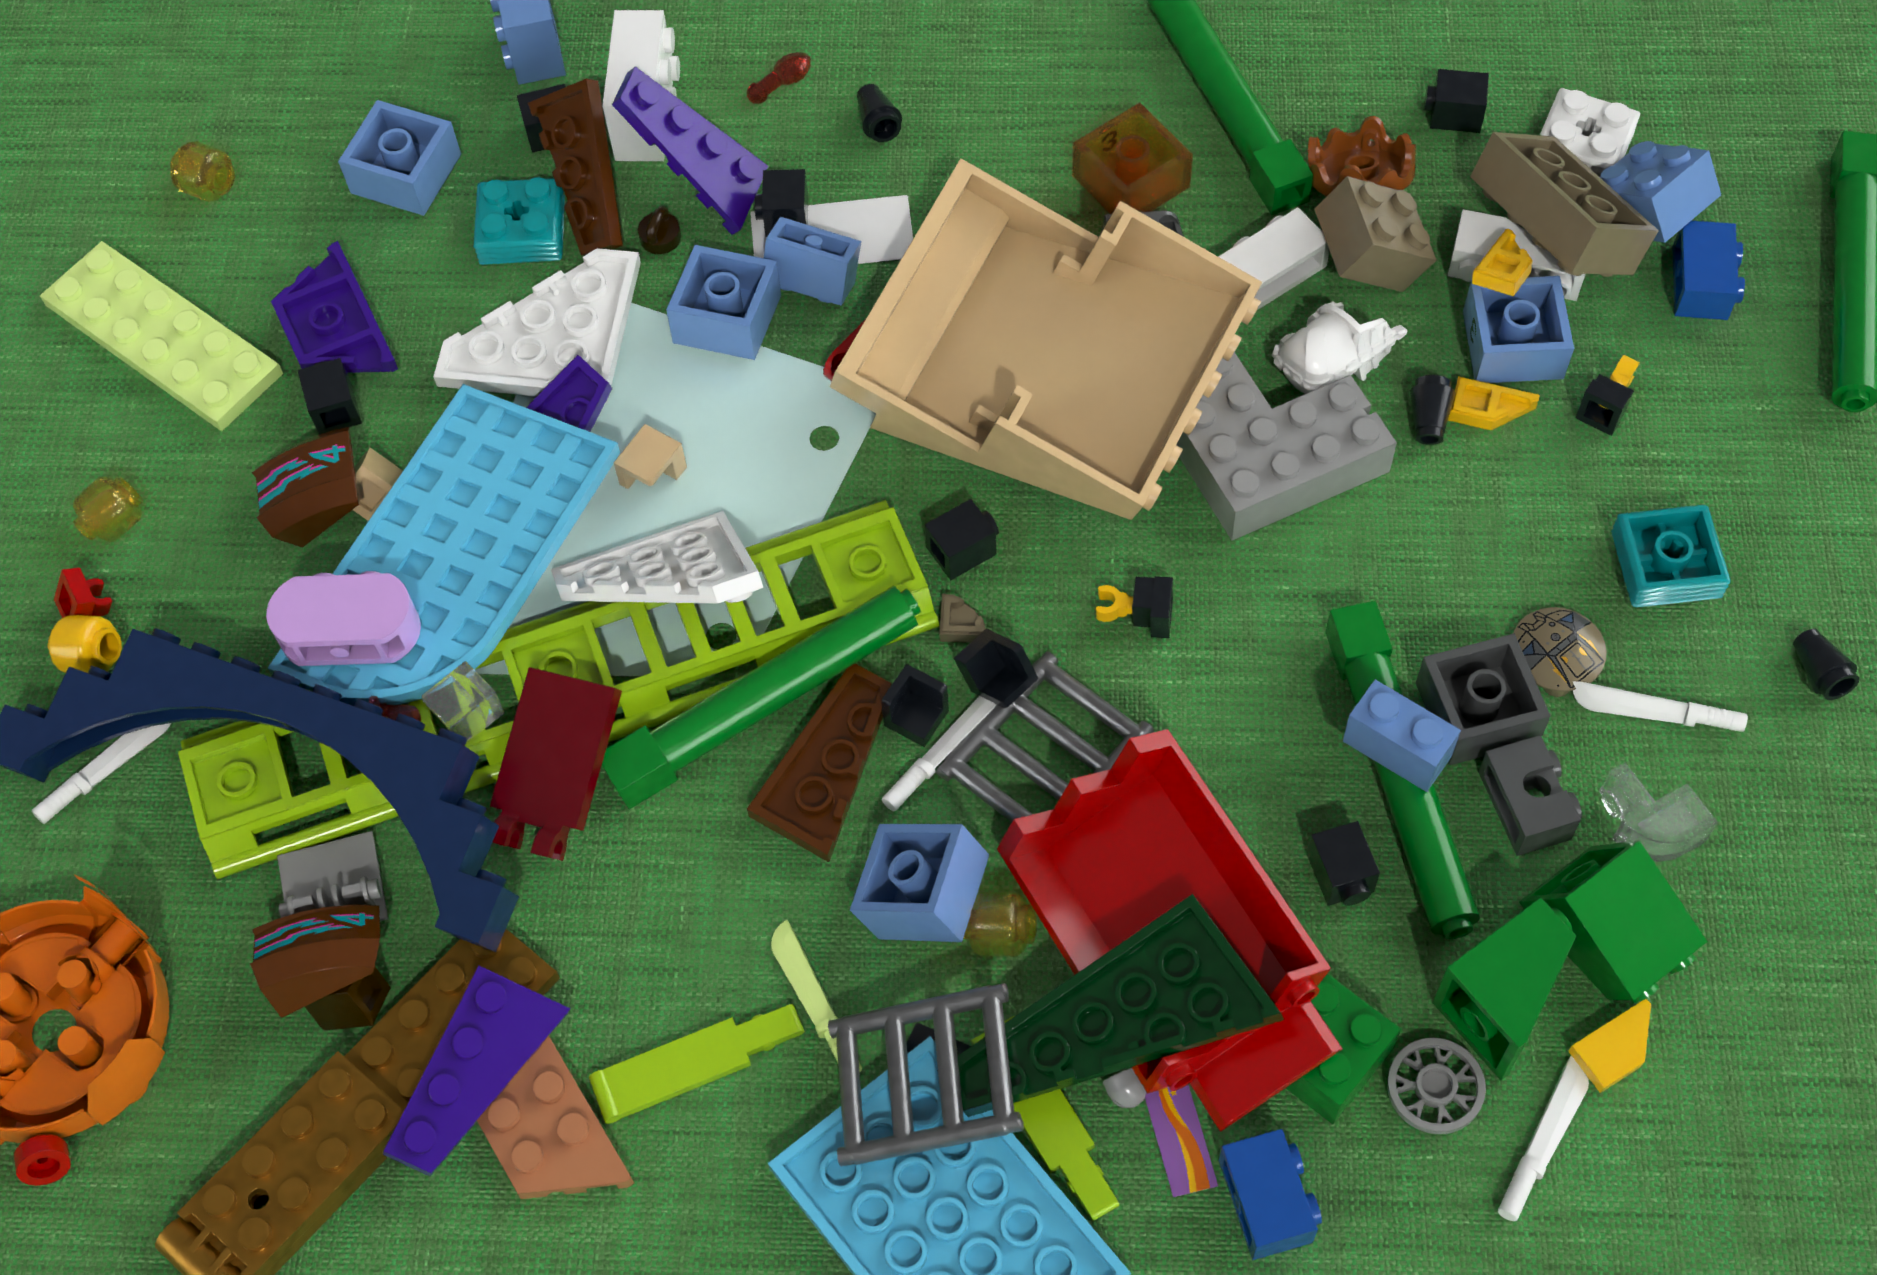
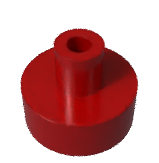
M39 1135L27 1139L14 1152L16 1175L21 1182L28 1185L40 1186L53 1183L65 1176L71 1166L66 1141L55 1135Z

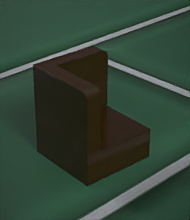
M374 967L372 974L305 1006V1008L323 1030L373 1026L391 987L378 969Z

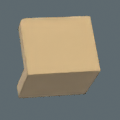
M646 424L643 425L614 461L619 484L627 489L631 487L636 479L648 486H652L662 473L677 480L687 468L682 443Z
M372 448L366 451L354 467L359 505L353 511L367 521L370 520L403 472V470Z

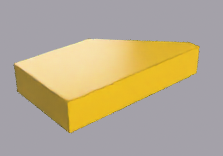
M1505 229L1474 269L1472 284L1514 296L1531 274L1533 260L1525 249L1519 248L1515 242L1516 235L1511 229Z
M1458 376L1448 421L1493 430L1535 410L1540 395Z

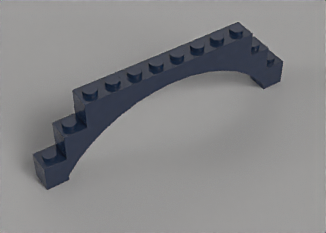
M154 628L151 635L132 629L112 673L94 666H90L88 673L68 667L48 711L28 703L24 711L4 705L0 714V766L43 783L49 771L92 747L144 728L186 720L228 719L262 723L294 731L322 743L344 756L369 778L396 810L417 846L432 884L440 914L435 928L488 950L497 951L519 896L504 888L507 879L481 869L499 825L484 816L487 808L462 798L480 756L465 746L467 738L443 728H440L437 735L423 731L425 724L412 717L399 713L395 720L381 716L384 711L382 708L364 700L356 699L353 706L340 701L342 695L329 688L315 684L312 691L299 687L301 681L291 675L274 670L271 677L259 673L261 667L251 661L234 656L231 663L219 659L221 654L219 651L194 642L191 649L179 645L181 641L179 637Z

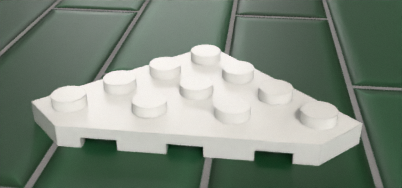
M597 248L582 257L584 261L582 264L565 274L560 270L532 287V294L514 305L509 301L480 318L481 325L462 336L457 332L444 340L433 376L437 387L460 389L465 384L480 391L538 396L577 355L612 385L641 264L639 252Z
M724 511L551 569L561 601L721 603L726 601L734 603L747 599L752 595L753 591L763 588L755 564Z

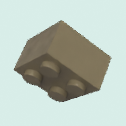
M1347 176L1314 209L1339 277L1404 292L1437 261L1430 245V236L1422 225L1416 210L1417 204L1410 193Z

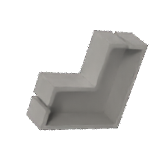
M1234 352L1229 361L1221 359L1216 371L1221 373L1222 377L1211 396L1207 398L1202 395L1196 408L1203 412L1190 435L1183 432L1176 444L1183 449L1179 456L1231 541L1390 472L1397 442L1376 412L1370 414L1371 404L1351 375L1271 408Z

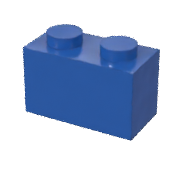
M1690 221L1678 231L1672 246L1675 316L1728 320L1735 303L1742 302L1745 290L1744 277H1738V268L1743 257V243L1736 241V224Z
M1279 1129L1223 1145L1218 1161L1252 1261L1313 1243L1318 1231L1317 1225L1322 1224V1217L1314 1194L1312 1192L1305 1194L1299 1177L1300 1174L1304 1173V1167L1296 1144H1287L1283 1130Z

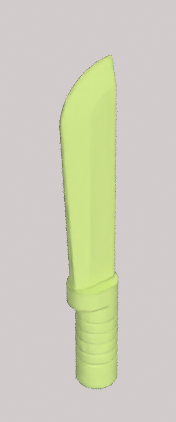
M786 920L777 927L771 941L773 954L814 1023L818 1036L826 1039L838 1063L837 1040L830 1036L828 1029L829 1020L838 1019V1017L835 1016L788 920ZM859 1062V1073H860V1072L862 1071V1066H861V1064H860V1062Z

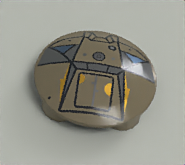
M1559 607L1539 609L1525 616L1513 632L1536 684L1551 696L1562 697L1567 695L1569 691L1575 690L1576 687L1573 681L1592 683L1604 668L1607 655L1604 638L1599 629L1588 618L1578 612Z

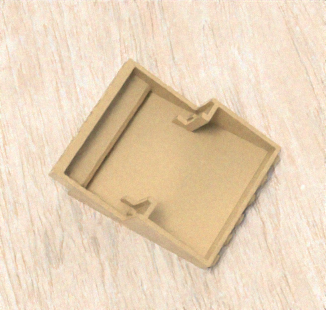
M960 159L836 369L830 388L876 413L870 427L871 429L1132 520L1142 508L1149 511L1157 500L1163 487L1156 482L1162 470L1169 473L1176 464L1183 450L1176 445L1182 433L1190 435L1200 419L1203 411L1196 408L1202 395L1209 398L1218 385L1222 374L1216 371L1222 358L1229 361L1242 339V337L1235 334L1240 323L1243 322L1248 325L1256 313L1261 301L1256 299L1255 295L1262 281L1122 201L1118 203L1098 237L967 161Z

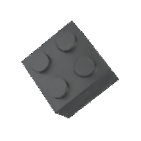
M1515 633L1423 657L1416 686L1426 710L1461 730L1453 755L1448 761L1449 766L1484 757L1486 751L1539 735L1543 736L1551 715Z

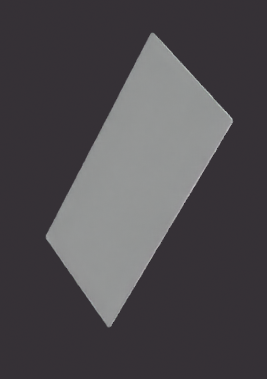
M907 195L808 205V225L861 241L858 264L901 260L913 240ZM751 211L754 257L764 258L767 238L765 236L763 220H756L755 211Z

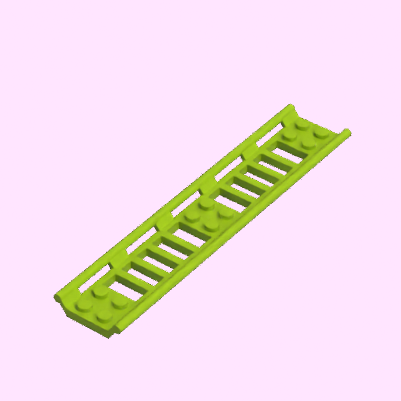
M884 500L745 548L758 572L762 571L783 624L781 628L756 636L743 601L734 603L724 601L739 642L712 651L694 603H675L695 658L667 667L647 610L668 603L588 601L507 629L495 650L476 669L505 660L518 702L529 667L621 690L622 693L618 707L622 706L625 717L613 722L608 740L609 743L624 738L645 725L649 729L666 723L740 677L672 701L669 700L667 690L753 660L756 661L757 667L893 585L900 592L908 589L916 600L921 613L915 616L918 626L886 645L935 629L940 625L934 611L928 585L894 507L889 508L887 501ZM812 554L835 609L800 620L778 565ZM631 617L651 673L614 685L594 629ZM469 674L453 684L470 735L465 737L468 739L465 746L478 756L486 754L489 765L473 771L464 793L497 782L514 722L513 720L486 729ZM426 697L408 702L413 718L425 724L423 731L437 735ZM236 721L180 741L182 750L178 751L199 838L209 857L217 880L277 859V855L312 847L390 820L399 815L369 778L363 773L349 777L343 756L322 743H319L330 784L294 796L278 738L294 731L262 723ZM346 802L351 811L349 814L260 845L254 835Z

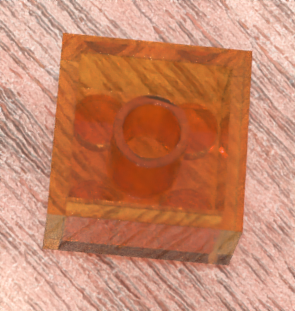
M1139 102L1073 142L1072 176L1110 214H1113L1120 201L1139 212H1151L1190 188L1193 154Z

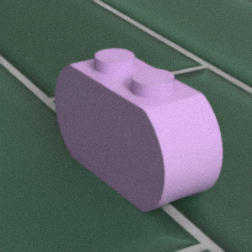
M365 571L354 575L317 573L313 576L293 577L274 592L268 603L266 613L268 626L285 656L298 666L394 663L411 651L418 640L421 630L418 612L405 585L390 573L382 574L376 571Z

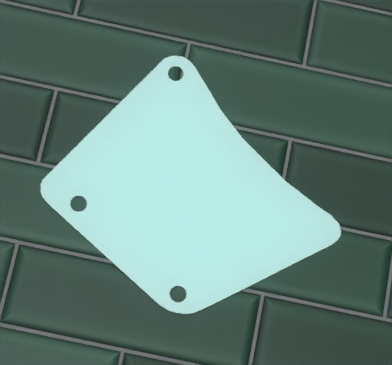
M631 303L611 385L612 390L609 394L608 402L604 404L591 433L617 442L621 454L643 425L646 424L682 443L687 468L677 480L662 473L652 486H648L636 479L631 487L627 489L619 484L613 464L509 628L588 602L561 601L551 569L721 511H724L745 548L822 522L871 427L876 413L830 388L831 381L823 375V366L760 346L755 360L674 344L667 314ZM516 394L513 403L526 408L537 396ZM821 426L834 428L839 434L837 445L825 451L814 448L809 439L814 429ZM803 557L778 565L787 588ZM762 571L759 572L763 588L753 591L750 597L742 600L756 636L765 633L776 611ZM724 602L694 603L705 635L711 626L718 623H726L734 628ZM668 603L647 610L667 667L695 658L676 604ZM631 617L594 629L611 676H643L651 673ZM736 634V640H735V642H734L733 644L739 642V639H738V637H737V634ZM505 660L475 669L470 674L509 675Z

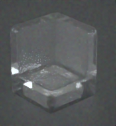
M466 661L422 695L425 705L442 721L447 730L467 738L466 743L504 714L495 690Z

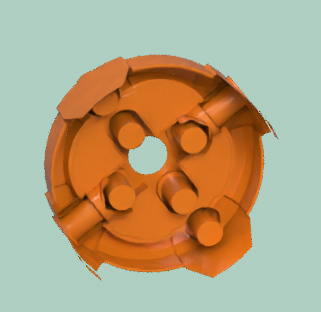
M75 875L78 880L96 888L89 881ZM84 886V899L80 902L70 900L38 901L20 905L0 913V1145L6 1141L23 1143L27 1139L39 1135H55L65 1138L82 1132L98 1123L103 1126L145 1094L149 1081L157 1071L165 1054L162 1047L167 1034L170 1003L165 976L160 967L162 959L147 941L149 937L138 926L131 922L110 900ZM54 1009H63L70 1012L74 1016L77 1026L68 1027L60 1034L57 1042L59 1050L49 1052L47 1049L44 1051L39 1049L32 1039V1030L38 1018Z

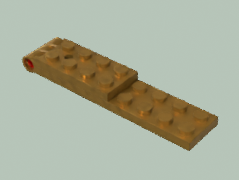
M505 929L496 952L460 939L345 1056L337 1051L177 1212L180 1217L163 1229L155 1242V1248L183 1275H275L386 1160L387 1156L383 1155V1151L478 966L486 968L541 995H544L560 979L557 971L507 929ZM269 1197L268 1203L263 1208L256 1209L260 1200Z

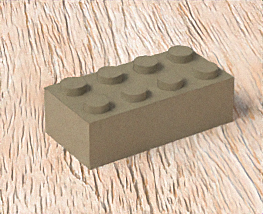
M1493 132L1470 176L1483 188L1482 193L1485 197L1497 202L1508 212L1507 217L1510 221L1525 228L1533 236L1532 241L1534 244L1549 251L1558 260V266L1566 273L1574 276H1581L1582 274H1599L1605 277H1612L1613 274L1634 275L1659 231L1554 136Z

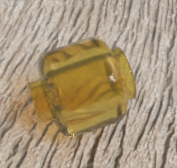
M198 141L187 142L177 150L171 159L170 175L172 183L180 192L209 202L219 199L229 192L233 186L235 173L232 161L227 153Z
M101 476L74 498L73 508L78 517L73 520V523L89 540L93 541L96 537H99L104 541L114 542L141 520L142 511L140 505L143 503V499L122 477L117 476L115 479H112L108 476Z
M1018 892L978 893L963 939H968L973 951L983 957L1018 956L1025 951L1027 944H1032L1035 940L1037 932L1036 912L1031 904H1027L1025 898Z

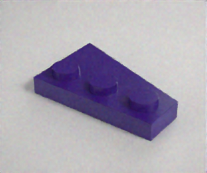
M577 355L526 408L591 432L612 387L608 381Z

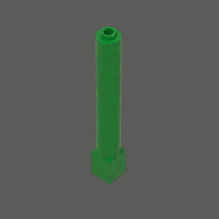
M1147 0L1249 165V180L1271 216L1309 202L1313 173L1291 138L1283 141L1195 0Z
M1843 130L1831 156L1830 197L1835 198L1832 401L1835 405L1848 412H1861L1877 403V134Z
M893 585L651 732L645 725L606 748L602 766L628 809L630 810L676 782L678 778L675 772L918 626L915 616L921 613V610L908 589L900 592Z
M1376 600L1330 610L1325 633L1341 680L1347 679L1355 706L1375 679L1403 695L1390 659L1393 648ZM1374 761L1431 932L1439 935L1443 934L1445 939H1457L1470 934L1473 931L1472 925L1479 921L1480 915L1434 783L1428 792H1425Z

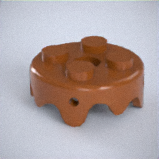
M1376 116L1365 118L1360 128L1353 133L1343 132L1339 128L1331 129L1322 146H1320V139L1318 137L1311 136L1308 141V167L1313 173L1312 186L1318 192L1328 196L1349 176L1363 181H1371L1392 189L1404 190L1415 177L1416 144H1412L1407 133L1399 135L1396 141L1390 139L1386 134L1383 122Z

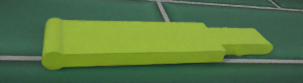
M789 1004L764 1015L758 1014L752 1017L751 1020L737 1026L733 1017L603 1070L595 1071L588 1078L604 1122L611 1124L631 1114L751 1066L748 1056L763 1050L769 1051L775 1045L800 1036L805 1031L794 1005Z
M1012 1016L1009 1019L1005 1020L1004 1023H1006L1015 1016ZM985 1032L970 1040L971 1044L974 1045L983 1039ZM1061 1089L1013 1103L1014 1112H1020L1024 1123L1023 1130L1051 1174L1060 1169L1067 1180L1066 1184L1072 1194L1075 1193L1092 1222L1120 1206L1117 1198L1103 1178L1104 1174L1098 1164L1095 1165L1088 1151L1095 1148L1093 1140Z

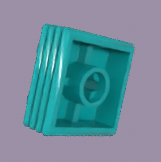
M536 177L527 180H491L478 183L473 247L479 259V264L558 261L562 259L565 195L563 194L562 187H557L554 178L544 179Z
M1707 505L1617 515L1611 533L1633 607L1719 599L1724 596L1731 580Z

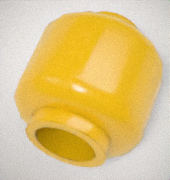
M70 615L60 619L51 630L48 639V650L53 664L64 673H66L68 667L88 673L90 666L108 671L120 656L122 641L116 628L109 620L101 616Z

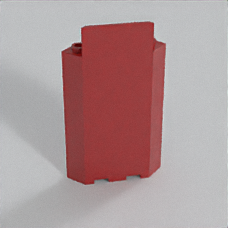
M1168 729L1129 738L1111 769L1072 778L1054 809L1013 819L997 850L1074 975L1193 894L1283 1016L1284 1020L1131 1067L1147 1094L1169 1087L1171 1091H1176L1190 1083L1221 1132L1343 1049L1311 1002L1320 991L1318 985L1330 971L1331 967Z

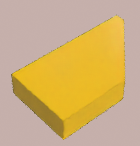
M1647 999L1639 1002L1576 1042L1568 1050L1599 1093L1633 1073L1644 1064L1651 1003Z

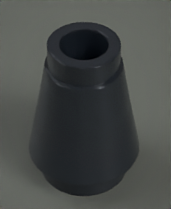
M867 84L861 87L857 92V100L864 133L877 142H888L894 139L901 130L902 115L900 111L883 94L878 86Z
M1424 375L1415 380V386L1410 390L1416 441L1425 445H1436L1443 442L1455 391L1451 388V381L1448 378L1440 375Z
M1818 629L1806 630L1796 637L1793 646L1797 650V654L1816 694H1822L1827 700H1835L1847 695L1858 685L1857 665L1825 636L1821 635Z

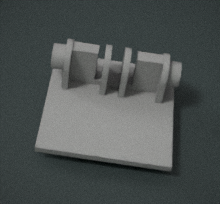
M373 831L277 855L284 903L279 904L281 918L302 911L330 906L379 905L380 921L388 919Z

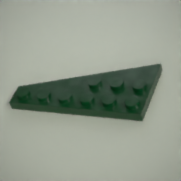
M1192 894L1005 1023L1013 1103L1284 1019L1270 997ZM984 1037L958 1055L962 1107L967 1117L993 1110Z

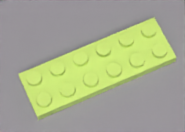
M103 241L96 245L40 295L45 306L221 432L283 374L280 365Z

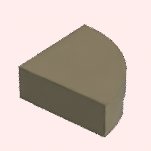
M942 594L940 642L971 643L986 629L984 620L962 598L955 595Z

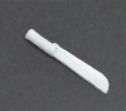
M1573 681L1576 688L1573 690L1575 699L1581 706L1590 711L1680 723L1694 727L1695 723L1739 732H1744L1747 725L1748 715L1746 713Z
M979 696L922 758H918L882 797L883 804L891 811H896L925 779H930L936 772L935 768L997 704Z
M171 723L151 726L122 735L81 771L72 775L52 794L34 807L31 812L41 823L46 824L55 814L59 813L60 810L73 801L74 798L81 793L83 795L88 794L95 785L164 734Z
M1572 1056L1569 1057L1525 1155L1522 1156L1498 1208V1213L1507 1220H1518L1535 1180L1543 1178L1546 1166L1588 1090L1589 1078Z

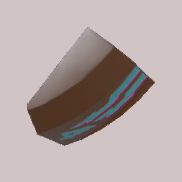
M349 427L332 430L295 444L252 472L256 477L259 516L256 518L272 538L302 548L359 505Z
M343 905L307 910L275 919L252 929L254 933L253 962L250 965L260 990L281 1018L373 973L380 942L379 905Z

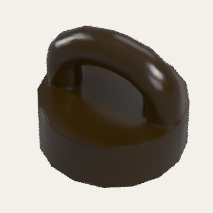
M660 206L654 213L645 216L639 223L638 234L640 243L646 251L652 254H665L674 250L679 245L681 232L678 220L669 214L666 207Z

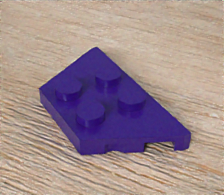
M338 241L326 248L329 256L315 269L308 265L297 276L296 281L291 286L284 288L271 301L301 369L313 366L319 362H328L341 358L347 373L393 372L398 370L395 359Z

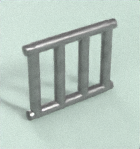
M1048 651L1032 665L1039 679L1009 707L1002 708L996 705L936 769V773L941 778L949 781L953 777L1011 822L1013 819L1032 815V813L966 764L983 745L1057 800L1060 799L1068 783L997 731L1014 712L1095 771L1094 773L1111 769L1129 738L1154 732V728L1145 721H1141L1139 724L1135 723L1057 666V658ZM1043 680H1046L1124 738L1108 757L1028 699V696Z
M1005 983L993 986L988 985L829 1020L828 1029L830 1036L837 1040L844 1147H839L837 1150V1160L840 1166L858 1165L1023 1131L1024 1123L1020 1112H1014L1002 1005V1003L1009 1001V990ZM982 1008L993 1116L964 1121L953 1014ZM933 1019L943 1126L914 1131L905 1024ZM885 1029L893 1136L865 1141L857 1035Z

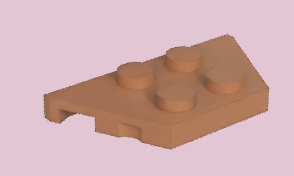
M548 1036L535 1054L508 1083L502 1093L477 1120L479 1126L521 1199L546 1197L552 1192H563L565 1194L587 1192V1188L617 1185L618 1189L630 1187L635 1184Z

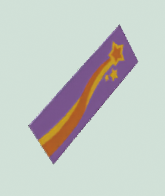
M1189 1085L1176 1091H1171L1169 1087L1149 1094L1146 1093V1104L1173 1197L1218 1187Z

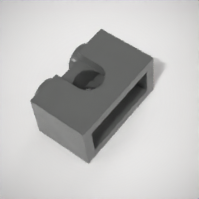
M1541 735L1486 751L1478 773L1516 856L1571 840L1582 818L1580 803L1573 792L1563 791L1557 779L1562 774L1559 759L1553 750H1547ZM1536 788L1542 792L1544 797H1534L1526 791Z

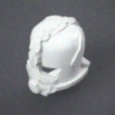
M1332 301L1318 308L1308 318L1307 327L1301 328L1296 333L1285 335L1280 340L1279 345H1275L1272 352L1273 363L1280 371L1283 370L1287 379L1296 389L1305 394L1353 373L1360 380L1364 381L1366 374L1373 368L1376 369L1379 366V362L1390 353L1395 341L1400 340L1407 334V329L1402 325L1390 329L1387 321L1383 318L1359 324L1344 311L1343 303Z

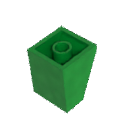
M1640 840L1591 846L1519 901L1523 909H1526L1536 900L1542 898L1550 908L1559 909L1568 918L1576 938L1567 956L1608 1000H1631L1633 1003H1637L1647 999L1658 990L1659 986L1656 982L1668 973L1673 974L1688 967L1696 958L1693 953L1708 942Z
M1542 898L1536 900L1449 965L1432 1002L1500 1081L1509 1075L1524 1048L1576 938L1568 918L1559 909L1550 908Z

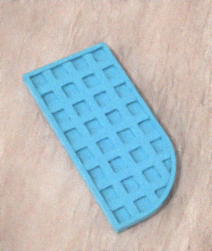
M463 384L332 573L334 575H354L365 571H376L396 576L405 585L420 618V635L414 647L407 655L394 663L298 666L292 663L285 656L282 649H280L268 666L269 672L272 675L274 670L291 675L301 681L299 687L309 691L313 690L315 684L329 688L342 695L341 702L352 706L356 699L364 700L378 707L400 705L425 698L455 684L481 665L495 650L609 472L614 461L618 458L620 454L618 443Z

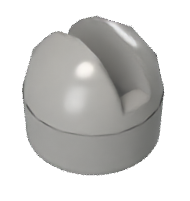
M1132 1068L1103 1081L1110 1099L1114 1104L1122 1108L1136 1107L1144 1100L1147 1093Z

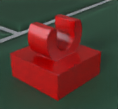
M80 567L62 569L54 596V601L61 617L70 615H107L112 605L111 597L95 598L102 593L104 587L103 580L98 578L86 580Z

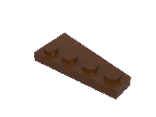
M586 78L528 102L532 116L539 118L543 129L539 133L544 150H550L556 169L552 171L556 185L564 189L568 202L564 208L580 254L585 256L597 248L613 250L622 247L623 243L599 81Z
M856 663L848 667L747 808L748 816L825 861L830 862L883 719L882 699L892 683Z

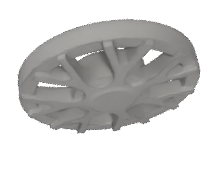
M1425 1038L1408 1044L1396 1055L1388 1072L1387 1091L1393 1108L1406 1123L1426 1133L1448 1134L1463 1129L1475 1119L1484 1103L1486 1083L1480 1065L1465 1048L1446 1039ZM1433 1048L1436 1063L1424 1067L1419 1050ZM1440 1049L1448 1051V1053L1443 1057L1440 1054ZM1413 1053L1415 1061L1407 1057ZM1452 1054L1459 1057L1466 1064L1456 1075L1449 1067L1444 1065ZM1401 1063L1408 1065L1418 1072L1415 1082L1397 1075ZM1470 1069L1473 1076H1466L1464 1073ZM1396 1082L1402 1084L1403 1086L1397 1088ZM1475 1082L1476 1096L1457 1094L1458 1083ZM1415 1090L1419 1101L1405 1107L1398 1094ZM1452 1101L1457 1103L1466 1113L1465 1116L1456 1121L1453 1120L1445 1109V1106ZM1465 1102L1474 1103V1105L1470 1109ZM1424 1105L1437 1108L1436 1123L1420 1119ZM1411 1111H1416V1116ZM1442 1119H1445L1448 1123L1441 1124Z

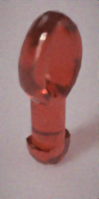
M794 52L783 56L776 62L774 70L758 83L753 82L748 87L746 94L749 101L754 104H761L767 100V96L781 85H791L802 80L810 69V56L803 52Z

